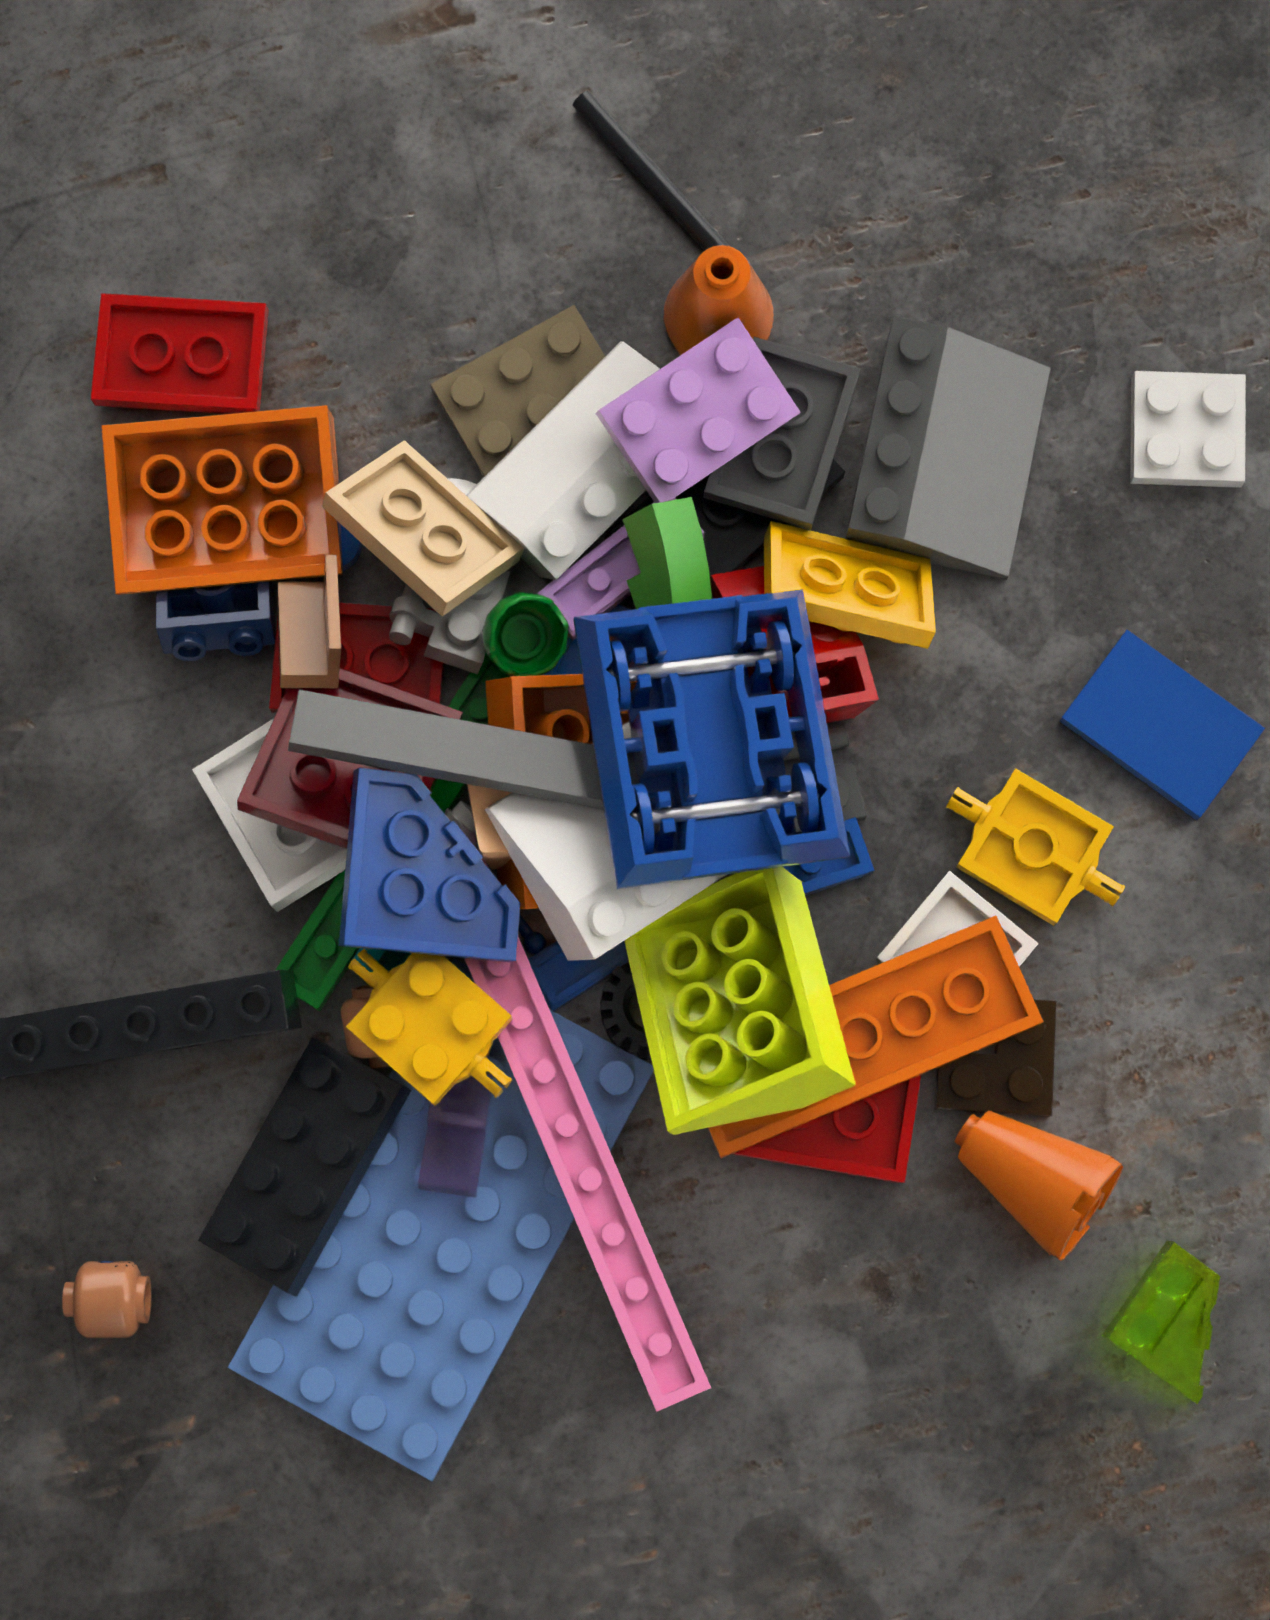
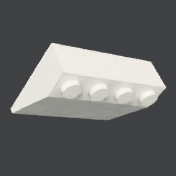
M627 722L622 725L624 739L631 738L630 724ZM510 793L485 809L568 961L594 960L727 875L617 889L604 809L518 793ZM660 824L654 825L655 835L660 830Z

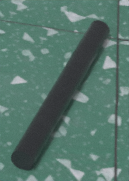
M589 91L583 92L576 98L573 107L704 251L713 246H730Z

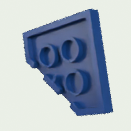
M366 768L355 769L353 772L339 946L501 962L516 961L520 902L506 885H502L482 861L483 856L455 821H450L429 795L431 794L430 790L417 775Z

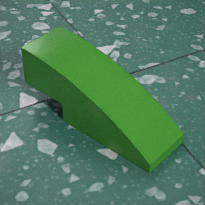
M692 497L653 503L623 519L641 572L627 580L636 609L712 599L705 545Z

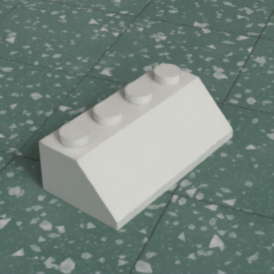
M623 341L619 342L466 495L524 547L521 558L539 577L557 580L646 490L595 414L599 409L660 369Z

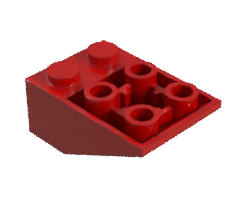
M764 566L710 575L713 597L722 598L739 595L743 597L764 594ZM809 621L826 722L831 723L855 718L879 700L864 645L856 632L842 631L832 626ZM767 628L761 629V632H765L767 639ZM756 666L747 667L749 677L755 672ZM770 674L772 694L785 693L788 716L791 718L792 713L788 691H778Z

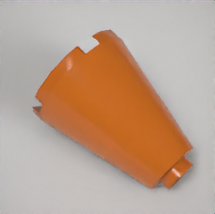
M725 245L713 246L700 254L675 282L667 296L664 307L666 331L679 355L690 350L736 318L740 319L752 339L757 337L768 340L773 325V305L767 289L746 257L739 250Z
M990 1110L981 1118L972 1114L964 1123L955 1139V1143L961 1147L958 1154V1159L1049 1255H1053L1060 1261L1064 1260L1090 1228L1087 1223L1097 1208L1102 1210L1123 1171L1122 1164L1115 1160L1113 1156Z

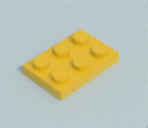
M770 521L764 536V594L803 589L808 620L810 622L832 626L842 631H853L888 639L898 644L929 648L936 633L930 559Z

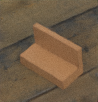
M325 555L323 582H278L280 688H338L341 636L337 555Z

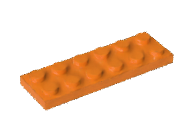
M993 916L829 985L855 1086L804 1108L709 1127L708 1130L720 1159L1042 1024L1043 1019L997 916Z

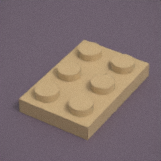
M405 440L325 492L322 507L442 617L518 563L524 550L521 544Z

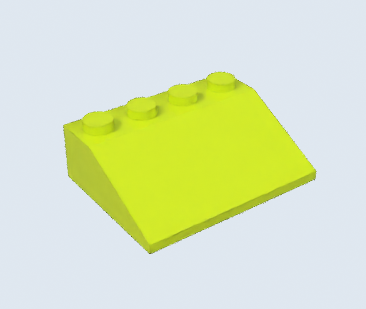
M784 867L732 874L711 884L624 940L669 1133L676 1135L804 1108L856 1085L803 885L798 878Z

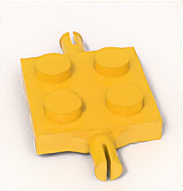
M1016 768L1002 791L992 798L987 805L964 792L959 787H957L946 805L947 809L953 810L975 824L972 830L971 843L956 868L1053 926L1057 924L1070 900L1084 889L1113 907L1125 888L1124 885L1117 883L1096 870L1100 850L1114 826Z
M366 949L357 954L358 958L373 972H369L355 958L351 961L348 968L361 977L373 990L367 1004L346 1026L352 1034L433 1106H436L455 1084L470 1076H473L495 1098L503 1093V1089L487 1075L490 1074L505 1088L510 1085L513 1079L502 1072L487 1057L493 1041L513 1020L512 1015L444 956L412 953L403 964L388 971Z

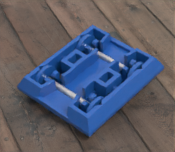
M803 589L640 607L636 610L574 617V627L617 889L834 860L850 856ZM767 628V639L765 632H761V629ZM756 666L755 672L749 677L747 667ZM770 674L778 691H788L792 713L791 718L788 716L785 693L772 694ZM636 681V686L631 692L630 682ZM620 711L628 712L631 738L624 739ZM791 732H795L800 763L793 765L790 777V775H786L784 759L794 748ZM627 753H633L639 784L632 785ZM780 808V814L778 815L775 809ZM795 817H796V820H797V823H798V826H799L800 830H801L802 833H804V834H797V835H796V829H795V823H794ZM660 824V830L654 835V825Z

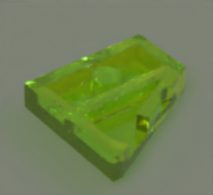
M1166 1240L1102 1334V1337L1186 1399L1198 1404L1203 1397L1204 1386L1200 1385L1199 1382L1204 1349H1210L1213 1329L1210 1313L1216 1305L1220 1275L1177 1243Z

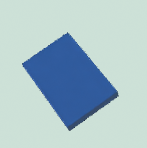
M1129 630L1124 632L1059 721L1195 820H1198L1203 815L1265 729Z

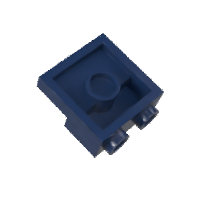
M272 581L156 592V630L163 653H173L176 658L183 661H195L203 658L206 650L229 648L234 654L251 656L259 653L263 645L275 644V597Z

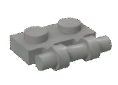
M505 571L443 617L438 612L426 609L423 604L424 600L405 584L402 596L394 600L390 612V619L393 622L389 633L390 640L399 645H408L411 643L414 632L430 637L425 650V657L478 674L486 653L482 635L485 618L498 601L503 598L510 571Z

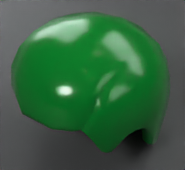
M518 592L499 600L486 615L482 629L483 645L488 658L506 675L510 677L538 676L553 670L566 652L569 624L552 599L540 594Z

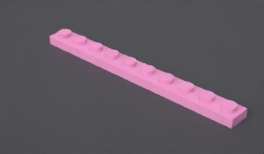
M519 937L517 940L516 961L514 962L464 958L475 984L513 1017V1020L499 1034L498 1039L656 1412L710 1389L709 1381Z

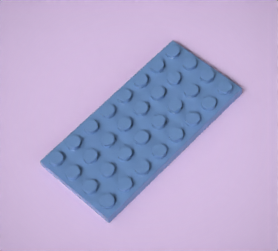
M454 958L452 964L474 982L468 966ZM550 1010L611 1152L654 1073L653 1065L627 1053L613 1043ZM498 1037L493 1041L487 1058L513 1080L505 1088L490 1074L487 1075L503 1089V1093L497 1098L473 1076H470L455 1084L440 1102L433 1106L394 1070L391 1071L389 1078L411 1090L408 1098L298 1296H293L273 1285L228 1366L234 1372L430 1481H434L575 1219Z

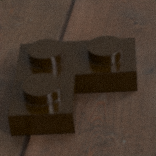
M1034 999L1043 1023L995 1043L994 1054L971 1053L936 1068L935 1110L986 1113L990 1110L1005 1115L1051 1117L1057 1001Z

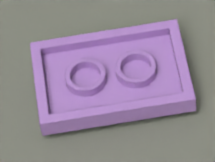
M736 318L599 409L595 414L653 501L659 503L672 500L801 412L740 319Z

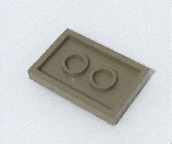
M572 305L430 385L433 394L484 478L605 355L575 305Z

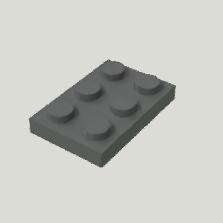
M754 337V342L801 413L713 471L709 475L704 490V498L811 530L858 383L861 368Z

